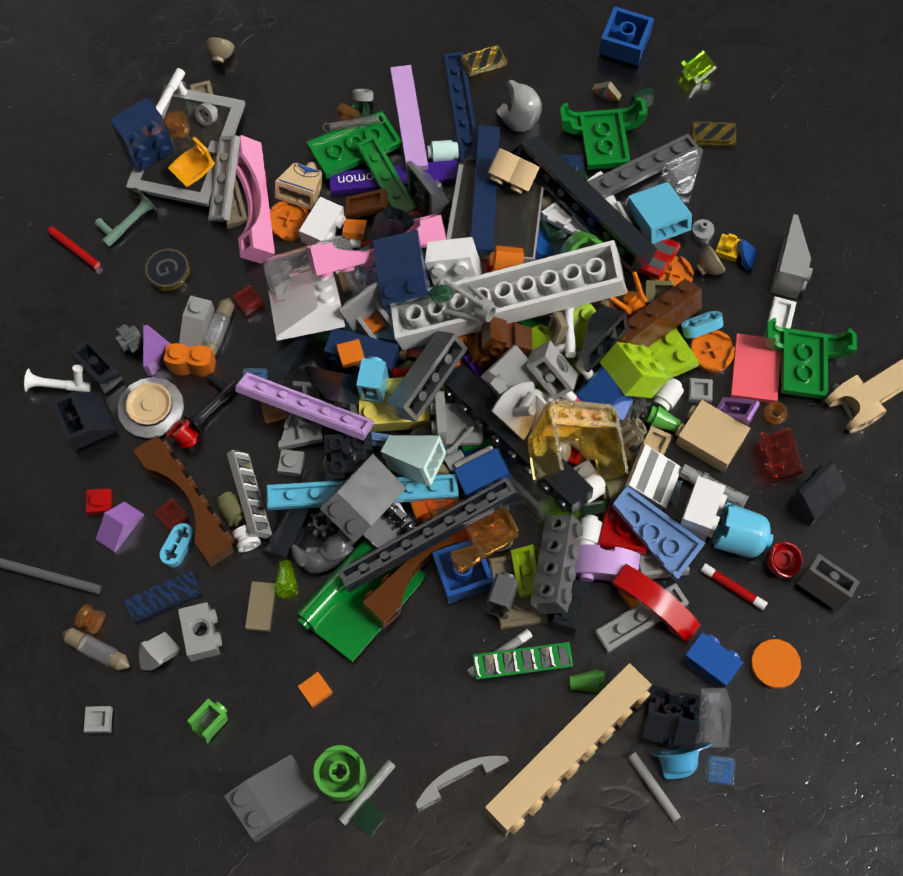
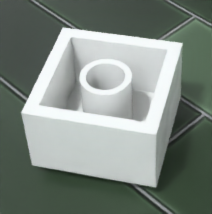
M472 237L427 243L425 264L434 287L445 284L443 282L444 279L455 282L482 274L483 267Z
M698 476L690 493L680 525L705 542L706 538H711L714 530H716L720 519L719 514L724 507L727 495L723 494L725 485Z

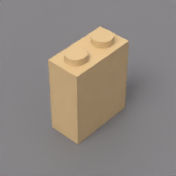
M701 400L698 406L693 405L687 415L690 419L686 425L681 423L675 435L678 436L676 445L724 473L745 440L750 427Z

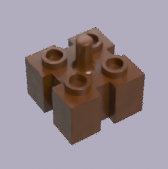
M493 317L489 322H484L481 326L482 332L477 331L469 341L470 364L478 365L481 368L491 367L513 345H516L526 357L533 350L531 327L517 323L510 326L507 325V320Z

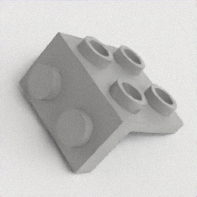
M438 391L434 396V401L430 402V415L435 416V421H431L432 435H440L444 446H452L470 426H473L474 430L460 445L482 444L484 439L483 431L481 432L475 427L473 420L468 415L464 416L458 410L456 403H445L444 391Z

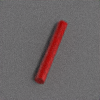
M53 226L49 227L47 233L95 270L100 267L101 263L56 228Z

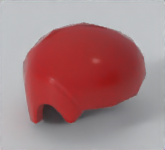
M779 542L769 549L766 563L772 574L780 578H791L801 570L802 554L795 544Z

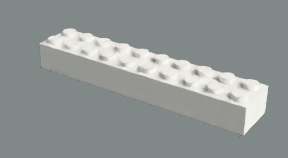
M614 240L452 282L476 299H479L468 289V285H472L488 300L495 303L497 309L494 317L507 320V324L627 294L619 253ZM446 284L432 287L431 299L391 308L395 339L403 350L428 344L437 331L455 333L457 336L481 331V326L485 321L483 320L482 324H479L473 320L446 314L444 312L445 309L474 315V312H472L474 303Z

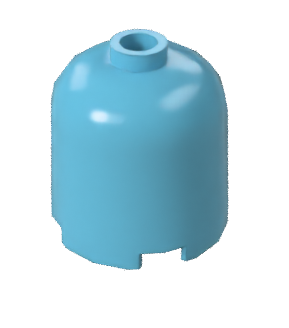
M728 502L724 505L720 512L721 515H724L721 525H717L712 536L714 548L754 558L759 556L765 548L771 546L773 535L770 534L771 527L766 517Z

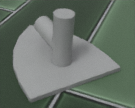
M533 382L519 383L510 387L500 396L491 410L494 415L522 440H525L530 431L536 414V394Z

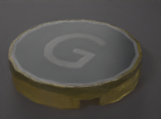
M171 248L161 249L148 258L145 265V274L150 284L154 287L156 286L164 291L174 290L182 286L187 276L189 277L190 265L185 255L179 250Z

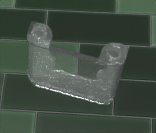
M336 236L307 245L311 246L328 241L333 243L334 248L353 251L349 239L344 236ZM307 246L272 256L264 262L262 272L274 304L284 301L285 290L293 287L290 279L291 276L311 270L306 251ZM357 265L354 266L355 270L344 272L350 280L360 277Z

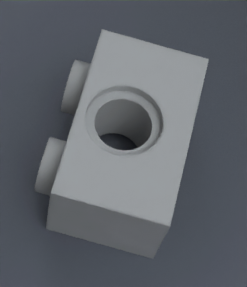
M551 341L531 351L527 368L554 400L574 390L578 373Z
M207 602L178 609L186 654L190 661L220 655L219 647L222 646L220 632H215L214 624L218 623L215 609H211ZM200 627H207V632L204 635L196 636V631Z

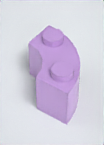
M596 544L579 545V557L576 560L575 566L576 576L583 582H593L594 580L612 582L624 564H628L639 571L640 554L620 547L605 550Z

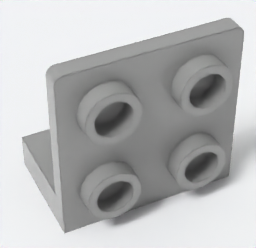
M516 345L508 349L481 376L483 381L499 398L506 390L519 383L533 382L534 387L539 383L538 379L527 368L529 359Z

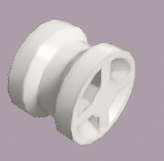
M243 525L232 532L233 538L238 542L237 548L239 552L253 550L261 544L259 537L249 534L247 525Z

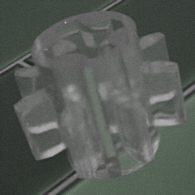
M634 396L626 418L639 419L641 416L646 418L648 415L647 410L650 409L651 403L646 402V397Z

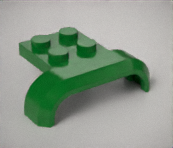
M636 97L635 102L631 106L623 109L573 112L569 110L568 103H564L560 108L562 127L566 132L582 135L587 170L617 168L630 162L625 131L632 130L643 124L647 118L645 101L640 97Z
M776 318L771 319L765 326V344L768 348L781 352L780 393L826 399L828 397V359L843 358L857 351V334L852 329H847L839 334H824L783 328L776 325Z

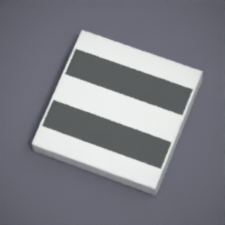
M641 445L625 487H630L649 502L664 509L667 507L682 467L648 445Z

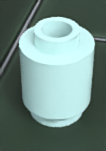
M452 140L431 141V146H427V157L432 162L458 159L457 142H452Z

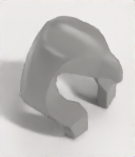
M509 80L507 86L511 96V111L508 110V105L503 103L495 112L511 130L525 132L533 128L539 121L542 102L533 88L519 84L514 80Z

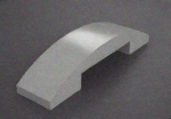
M507 756L479 757L460 763L436 778L422 793L416 803L418 812L441 801L438 790L482 768L487 777L508 766L509 760Z

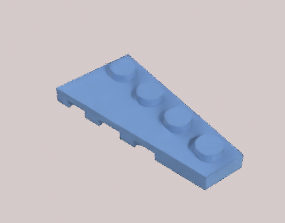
M628 486L612 505L615 511L676 582L705 544V542Z

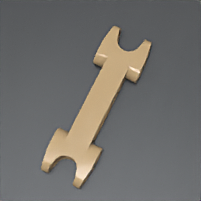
M903 359L865 383L858 375L850 378L834 390L825 400V403L832 407L842 404L841 400L845 399L847 405L853 409L855 417L846 425V429L850 433L861 430L881 418L887 412L882 403L903 390Z

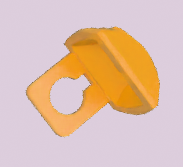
M195 136L192 138L195 147L183 153L168 167L186 187L198 181L215 165L207 148Z

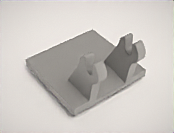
M377 281L372 285L366 286L359 295L345 302L343 307L339 309L353 331L361 326L369 337L377 339L364 322L377 311H379L394 331L393 321L384 310L385 307L382 304Z

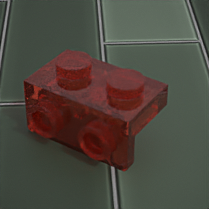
M791 428L772 434L760 433L762 440L759 441L762 453H766L768 461L765 462V468L768 475H772L779 481L804 473Z

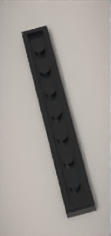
M506 477L337 572L350 593L520 498L519 494Z

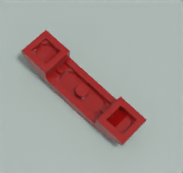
M624 564L611 582L627 597L636 599L668 626L667 629L685 644L689 642L700 626L697 619L675 597L652 579L628 564Z

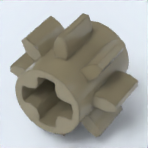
M627 417L619 423L621 427L617 434L623 444L638 446L645 441L643 436H645L647 430L640 419L636 418L634 420V418L630 419Z

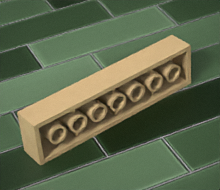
M629 663L485 807L484 814L505 836L510 832L513 835L518 832L524 825L525 820L523 818L527 814L532 817L542 807L544 803L542 799L545 796L550 799L560 789L562 785L560 781L563 778L568 781L577 772L580 766L578 763L581 760L586 763L598 748L596 745L599 742L602 745L606 743L613 735L614 727L616 725L621 727L630 718V715L633 713L631 709L634 707L638 710L647 701V698L650 696L648 690L652 684Z

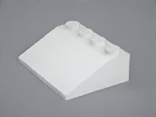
M308 263L268 291L277 341L345 327L343 315L339 310L342 307L334 274L330 277L320 278L319 275L312 274L310 264Z

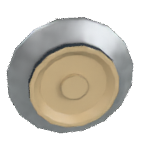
M157 377L140 379L129 385L121 395L118 404V417L125 430L136 437L151 439L155 436L161 437L167 434L175 422L181 419L184 411L183 396L178 388L168 380Z

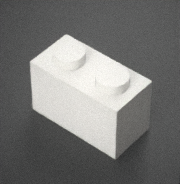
M320 197L299 230L301 242L309 246L327 241L333 243L335 233L338 228L341 229L346 220L343 207Z

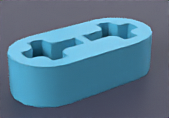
M711 311L685 320L681 324L683 336L695 338L722 328V313Z
M181 523L176 525L160 551V559L167 567L173 568L180 565L194 541V532L188 524ZM186 530L188 537H183L179 542L180 537L178 533H184ZM175 549L174 553L177 557L175 559L171 558L168 561V557L166 556V554H172Z

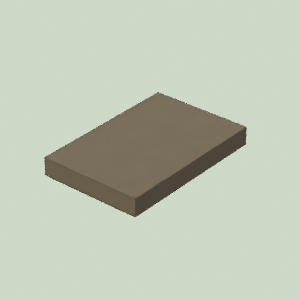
M512 555L489 558L493 580L495 575L501 574V572H507L515 576ZM517 588L508 618L502 619L498 617L500 630L548 623V615L541 614L530 604L532 596L519 597Z

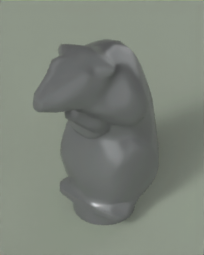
M338 529V533L328 537L323 542L322 547H306V549H301L293 544L291 549L293 559L298 566L304 568L309 573H322L332 570L342 563L353 551L352 545L355 543L342 530Z

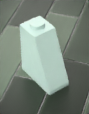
M440 435L389 436L381 450L388 469L426 486L432 485L447 453Z

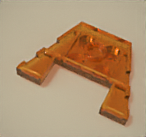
M434 498L425 499V504L431 518H434L465 500L457 501L456 498H446V501H434ZM504 506L466 527L464 530L472 545L451 551V560L458 574H461L519 536V529L507 507Z

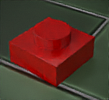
M110 488L87 490L86 513L88 515L104 514L112 509V490Z

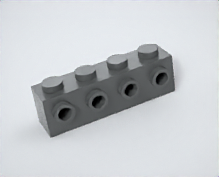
M437 331L388 399L386 405L399 418L417 422L468 348L455 333Z
M572 514L546 516L530 602L541 614L568 613L569 603L572 600V584L576 577L575 566L576 560L579 557L580 537L583 535L582 524Z

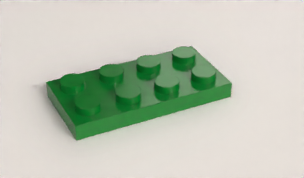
M383 111L371 115L374 117L379 115L378 121L372 122L371 125L358 126L363 123L361 122L353 125V128L335 130L307 142L309 152L326 179L365 163L356 147V143L374 134L386 154L402 147L401 139Z

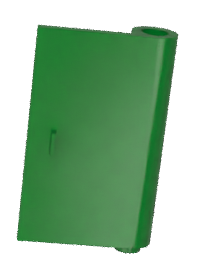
M366 538L359 543L296 613L298 617L296 622L304 630H312L351 662L359 656L382 629L363 611L364 596L373 589L375 591L381 586L380 582L387 574H393L398 570L395 567L349 593L337 571L376 550ZM419 570L406 588L402 605L427 578L423 571Z

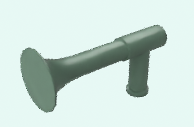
M140 194L141 202L139 206L114 229H111L101 218L95 221L94 225L107 235L102 241L108 247L142 214L149 210L157 211L144 195Z

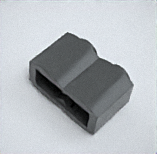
M507 572L495 575L486 600L485 611L488 614L502 619L508 618L518 586V581L514 575Z

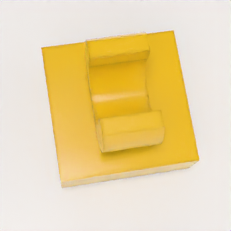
M730 233L729 235L722 234L715 253L719 258L736 262L739 253L737 252V243L740 239H737L736 235Z

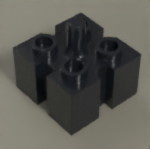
M389 205L383 212L375 216L369 241L373 242V240L405 233L414 225L413 219L421 218V216L407 214L404 210Z
M369 432L364 440L355 437L353 439H344L343 434L324 435L325 455L327 458V462H325L326 481L346 480L369 456L374 454L372 432Z
M651 685L649 690L650 696L647 698L642 738L656 743L660 742V746L663 748H668L670 741H672V744L678 748L693 750L700 726V696L680 692V695L670 693L671 689Z

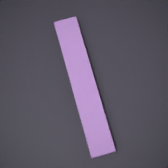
M411 65L390 67L405 163L411 160L423 170H428Z
M248 372L245 373L236 385L235 392L361 440L365 439L373 427L374 420Z

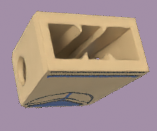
M309 162L306 166L293 163L275 181V198L312 210L322 187V172L319 170L318 165L314 162Z

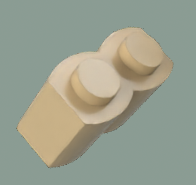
M499 148L487 173L491 175L490 179L501 185L504 181L511 185V190L522 194L523 191L529 192L540 167Z

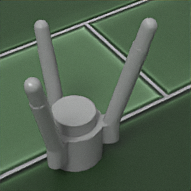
M444 279L443 282L474 303L472 306L474 315L445 309L444 312L446 314L473 320L479 324H482L483 320L485 322L491 321L497 309L494 302L488 300L472 285H468V289L479 299H476L449 280Z
M470 426L451 447L446 449L448 455L445 456L444 460L452 473L462 465L494 450L493 446H488L467 457L464 456L461 450L456 452L457 447L474 430L473 426Z

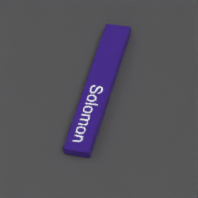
M457 160L429 162L428 170L425 171L434 180L437 179L440 184L454 183L458 173ZM406 165L393 166L404 186L408 187ZM369 169L344 171L329 178L331 195L380 189Z

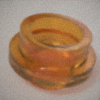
M780 402L769 403L764 410L766 420L772 424L783 423L788 415L786 407ZM773 411L777 412V413L779 414V416H778V417L774 416V415L772 414V412H773Z

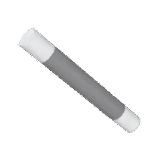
M526 629L494 652L515 649L532 638V634ZM472 666L467 671L473 678L475 674L474 667Z

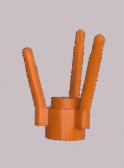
M633 272L632 275L638 293L634 291L629 292L626 288L627 294L623 297V303L615 297L608 298L622 308L627 315H635L646 306L645 303L647 302L636 272Z

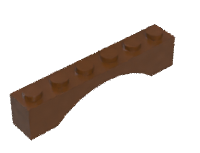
M155 436L134 449L135 455L150 477L161 479L173 485L191 503L196 524L194 542L210 567L234 553L235 550L232 546L235 542L228 530L223 532L219 527L222 524L220 518L215 512L212 514L209 512L207 507L210 504L203 494L198 496L194 490L197 488V485L192 477H185L182 472L185 468L179 458L175 460L172 458L170 453L173 450L166 440L162 442L158 436Z
M479 520L398 565L396 572L393 574L389 573L380 582L381 586L375 591L373 589L364 596L363 611L384 630L400 615L406 588L416 573L432 560V552L477 537L480 539L486 525Z

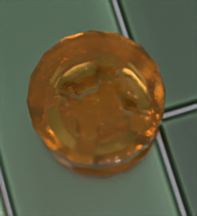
M172 111L166 116L165 123L171 136L183 138L189 133L190 125L183 112Z
M85 604L76 616L75 626L79 628L85 627L89 633L95 634L103 624L105 613L101 610L95 611L91 605Z

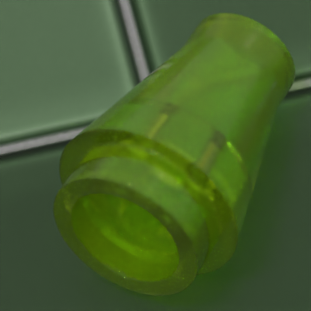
M284 560L278 563L274 590L280 598L294 597L299 587L293 570V563Z

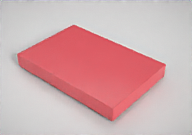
M737 333L730 398L758 400L759 402L772 404L777 403L781 352L768 348L765 344V337Z

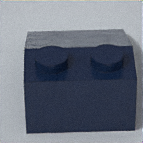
M414 230L373 240L377 279L383 306L392 308L431 299L432 293L419 231Z

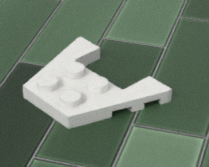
M601 171L589 178L587 182L603 175ZM613 195L606 198L616 210L632 223L621 203L617 202ZM556 202L541 211V219L571 235L578 231L590 233L574 216L567 214Z

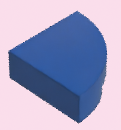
M744 239L739 240L737 252L740 251L741 264L747 271L751 270L754 267L758 250Z

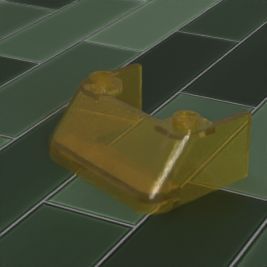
M559 399L545 404L528 438L533 480H539L564 470L559 440L579 441L581 454L588 460H595L597 475L601 476L604 481H609L629 473L619 415L612 405Z

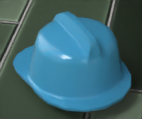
M712 742L694 744L693 750L679 748L652 753V756L659 757L663 775L666 779L685 778L696 770L699 750L711 746Z

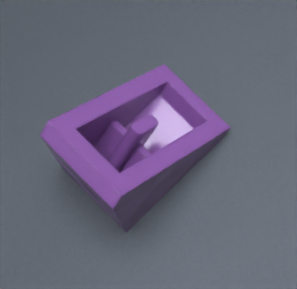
M143 325V367L147 375L152 376L165 364L166 345L170 343L150 326Z
M723 397L717 409L748 426L760 403L758 400Z
M126 502L117 505L104 513L96 541L116 553L144 514Z

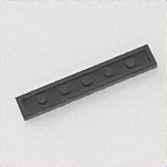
M686 134L592 179L588 183L606 199L698 154L700 147L689 134Z

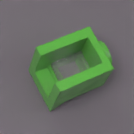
M207 699L187 720L189 729L208 745L211 738L228 721L227 714H225L227 710L218 701L213 703Z

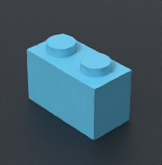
M378 357L362 358L356 386L361 400L384 403L389 375L386 362Z

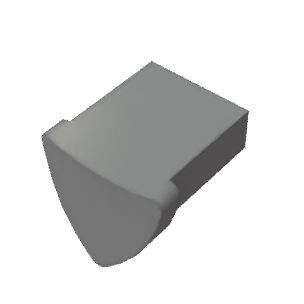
M166 632L149 641L141 642L139 647L141 669L152 670L159 667L167 660L178 655L180 648Z

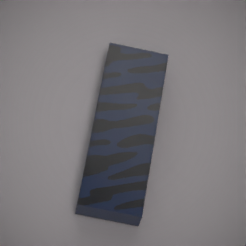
M191 570L131 596L124 601L132 621L136 623L195 597L202 592Z

